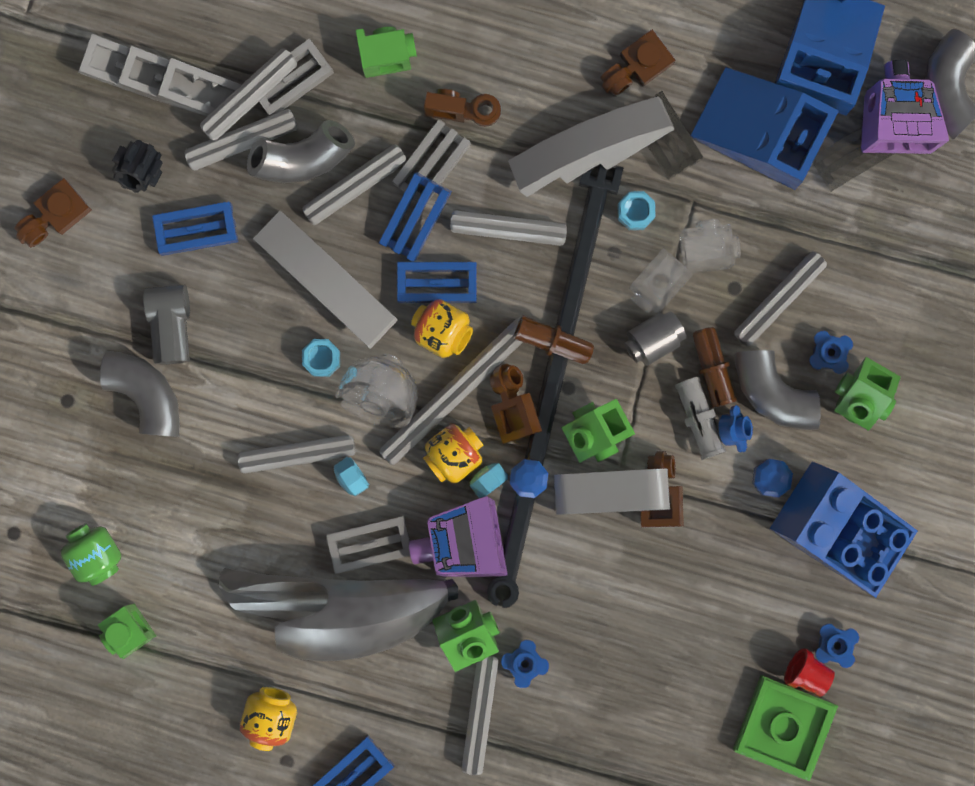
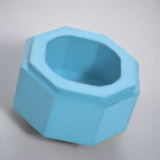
M644 191L628 192L617 205L618 221L628 230H644L656 217L655 201Z
M313 339L302 349V365L314 377H330L340 367V350L329 339Z
M346 457L334 465L336 479L348 494L357 496L369 488V482L351 457Z
M492 463L474 475L470 482V487L478 498L486 497L508 480V474L499 463Z

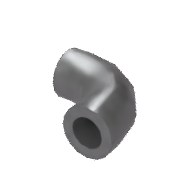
M951 29L942 38L929 58L925 80H930L935 85L948 136L953 140L975 119V104L968 96L964 83L966 72L975 62V42L958 29Z
M331 120L324 121L310 137L299 142L283 144L260 138L253 144L249 152L247 172L253 177L279 183L308 181L332 170L353 149L355 140L344 126Z
M756 350L735 353V366L741 390L758 413L779 426L802 430L819 429L821 407L818 391L793 389L785 384L777 373L775 351Z
M105 352L100 369L101 387L104 391H116L126 394L135 402L140 416L139 434L179 437L178 401L166 377L145 359L121 352Z

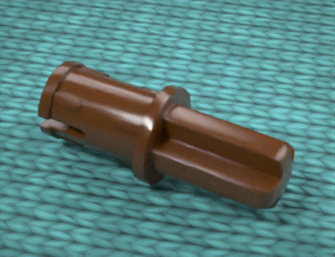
M524 315L521 316L513 337L515 340L545 350V354L548 356L555 353L581 364L589 362L594 350V345L591 342L562 332L561 326L556 325L554 328Z
M707 327L695 331L693 339L702 367L698 371L699 374L704 375L712 408L737 401L727 371V367L730 364L724 361L715 328Z

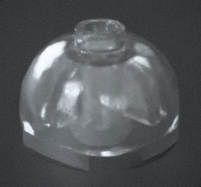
M383 354L381 357L371 356L359 359L353 363L340 381L335 397L337 399L342 396L341 406L362 420L379 425L381 422L380 418L393 421L391 428H402L411 422L417 405L418 391L414 377L403 366V362L395 356Z

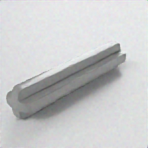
M284 48L280 49L200 123L204 133L212 140H217L296 68L297 61L293 55Z
M286 109L225 133L217 140L210 139L190 147L184 151L185 158L192 170H198L251 149L253 144L260 138L271 141L296 131L297 123L291 110Z
M396 144L391 145L304 205L302 208L310 223L317 225L403 166L407 161L406 156Z
M457 210L453 211L450 229L453 233L559 246L564 245L567 233V226L564 223Z
M815 251L810 252L734 331L736 338L745 346L752 345L826 268L827 262Z
M343 435L240 452L238 454V466L240 472L246 474L355 455V442L353 436Z
M489 656L476 663L461 768L463 773L469 775H481L483 773L498 668V658L495 656Z

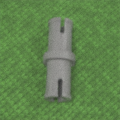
M694 377L676 384L675 388L678 390L687 415L684 421L686 427H691L701 454V460L726 452L713 418L717 417L714 409H709L700 384V378Z

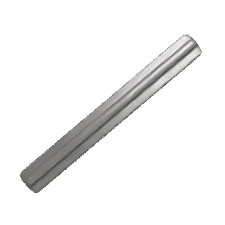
M520 317L516 318L380 448L381 456L389 464L395 465L523 343L513 339Z

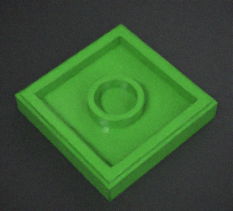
M761 675L733 751L810 781L838 705Z

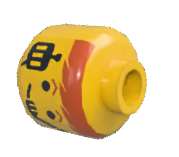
M441 299L434 300L428 306L421 305L415 312L411 325L415 327L414 338L416 343L442 358H447L452 354L459 355L467 346L473 332V328L469 326L470 319L468 314Z
M450 424L427 441L425 444L427 455L423 459L441 482L447 479L451 483H458L482 464V456L478 450L484 445L470 427L462 431L459 426Z
M262 687L259 692L248 696L240 722V731L244 737L250 740L249 744L253 748L270 751L273 749V746H280L289 741L297 715V707L290 700L291 696L287 692L273 687Z

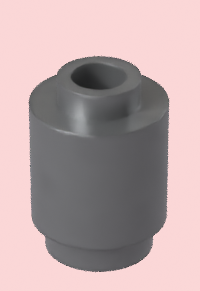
M669 311L664 315L658 313L627 332L629 340L624 344L635 363L642 361L648 366L680 347V342L686 339V333L676 315Z

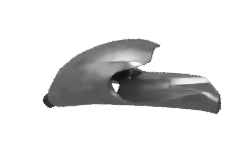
M225 567L218 581L219 589L234 610L258 616L287 619L288 621L281 622L275 626L276 649L295 658L313 661H341L362 658L389 650L417 635L440 614L447 602L456 600L459 596L458 586L453 579L445 581L428 579L334 580L257 574Z

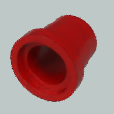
M803 648L789 662L784 675V682L792 688L799 686L821 697L830 689L835 672L825 666L824 663L815 659L811 651Z

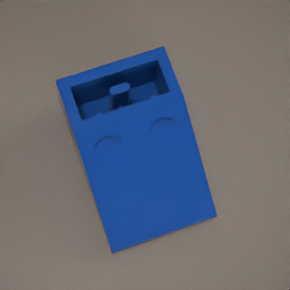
M803 0L775 83L803 92L839 110V114L846 116L856 105L871 61L885 5L871 0H845L842 3L840 0Z
M725 67L690 138L796 190L804 181L839 110L803 92Z
M813 461L769 528L796 548L875 598L918 532V530L841 473Z

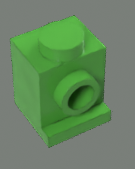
M382 27L374 30L373 35L365 36L364 29L356 30L365 78L411 70L409 58L417 56L413 33L405 34L404 29L396 30L395 27Z
M135 603L122 607L98 624V627L103 632L99 637L104 647L112 655L117 653L122 660L157 636Z

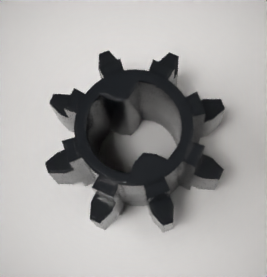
M136 140L134 143L130 141L126 148L120 145L112 159L115 163L112 169L113 173H115L113 178L124 189L127 188L134 193H139L141 190L145 192L149 185L152 187L156 186L163 173L160 170L163 164L162 160H160L162 155L154 149L153 145L144 143L142 140Z

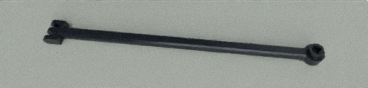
M601 164L597 177L590 175L592 169L581 176L579 186L589 189L556 324L561 326L562 332L574 336L607 194H618L624 169L621 166L616 165L613 171V180L605 179L607 169ZM555 353L548 357L536 408L542 431L530 435L525 454L526 460L539 461L542 466L568 363V358ZM517 493L503 547L508 575L497 576L490 582L487 590L488 599L496 607L500 599L497 598L495 591L500 585H507L511 590L510 597L503 600V608H508L515 604L519 596L516 579L535 498L521 497Z

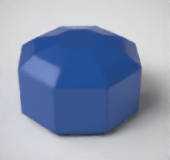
M523 459L511 469L510 485L519 496L535 498L547 489L548 472L539 461Z
M766 459L754 468L752 484L760 495L779 498L791 489L793 473L784 461Z

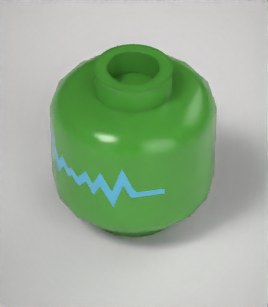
M86 523L66 535L69 542L61 549V557L77 582H89L91 586H94L108 579L119 570L117 564L121 560V552L105 527L98 526L90 529Z

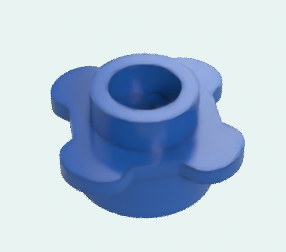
M826 331L818 332L814 336L816 345L813 349V355L809 359L810 365L816 370L821 368L832 369L836 374L846 372L849 368V364L846 361L848 351L853 348L851 338L846 335L840 338L830 336ZM829 349H833L835 351L834 356L828 355Z
M736 405L730 408V414L721 416L719 435L725 446L736 445L738 452H745L747 450V440H750L753 435V426L750 418L743 416L739 406Z
M832 624L823 625L819 631L821 635L819 648L815 651L817 660L822 663H827L828 661L837 662L843 668L851 667L855 662L853 650L854 645L859 641V634L852 628L844 631L836 629ZM835 642L841 644L840 649L836 650L834 648Z
M523 640L519 648L513 651V653H505L501 659L502 667L510 670L515 677L514 683L519 688H527L533 678L537 675L546 674L549 669L548 661L539 656L535 650L536 645L531 640ZM527 660L529 666L524 668L521 666V662Z

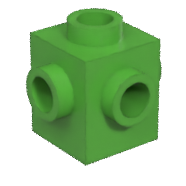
M865 357L853 375L846 372L835 390V393L840 396L834 411L844 416L849 422L858 424L869 431L879 418L885 421L896 404L894 396L901 377Z
M617 399L596 408L594 402H591L572 412L575 420L561 427L579 463L592 456H595L597 462H600L619 452L616 446L617 443L635 435Z
M476 600L463 606H458L432 620L439 645L455 672L499 652L494 638L495 635L500 633L497 623L490 611L487 613L482 612Z

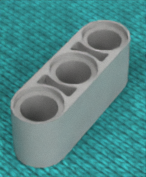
M668 469L554 475L556 515L670 509Z

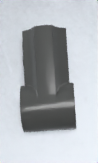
M184 284L145 288L143 296L144 310L147 322L151 324L154 364L170 365L190 362L186 322L190 318V301L187 286Z

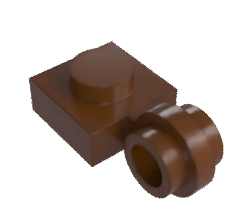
M652 29L620 53V57L627 67L622 68L617 63L600 77L604 82L602 88L606 93L611 92L616 97L632 85L633 81L630 77L633 75L644 87L674 65L676 60Z
M437 89L436 93L427 92L424 109L427 117L462 123L465 120H471L479 126L487 127L495 124L501 114L499 101L490 94H480L471 103L466 102V98H460V93L449 89ZM483 105H487L492 108V112L489 115H482L478 112V109Z
M63 178L34 202L43 214L40 218L30 214L16 224L14 228L17 231L16 238L21 244H27L30 248L35 247L48 236L49 233L46 230L48 226L52 225L59 234L63 235L90 213L92 209L73 186Z
M509 364L496 367L490 376V385L496 394L501 395L502 402L492 405L491 409L502 443L512 442L542 431L530 393L517 396L519 388L523 385V375L520 369Z
M656 451L655 455L648 456L647 469H668V479H674L676 474L674 455H667L666 451ZM683 486L669 487L670 509L641 511V527L684 526Z

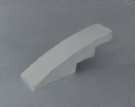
M91 34L78 72L124 90L204 116L211 114L241 86L239 83L176 59L170 58L168 60L134 46L128 48L94 34Z
M657 96L581 122L543 140L508 160L519 191L528 197L559 177L566 183H569L599 164L608 170L675 128L662 100Z
M279 211L253 238L370 349L398 321L395 316L282 211Z

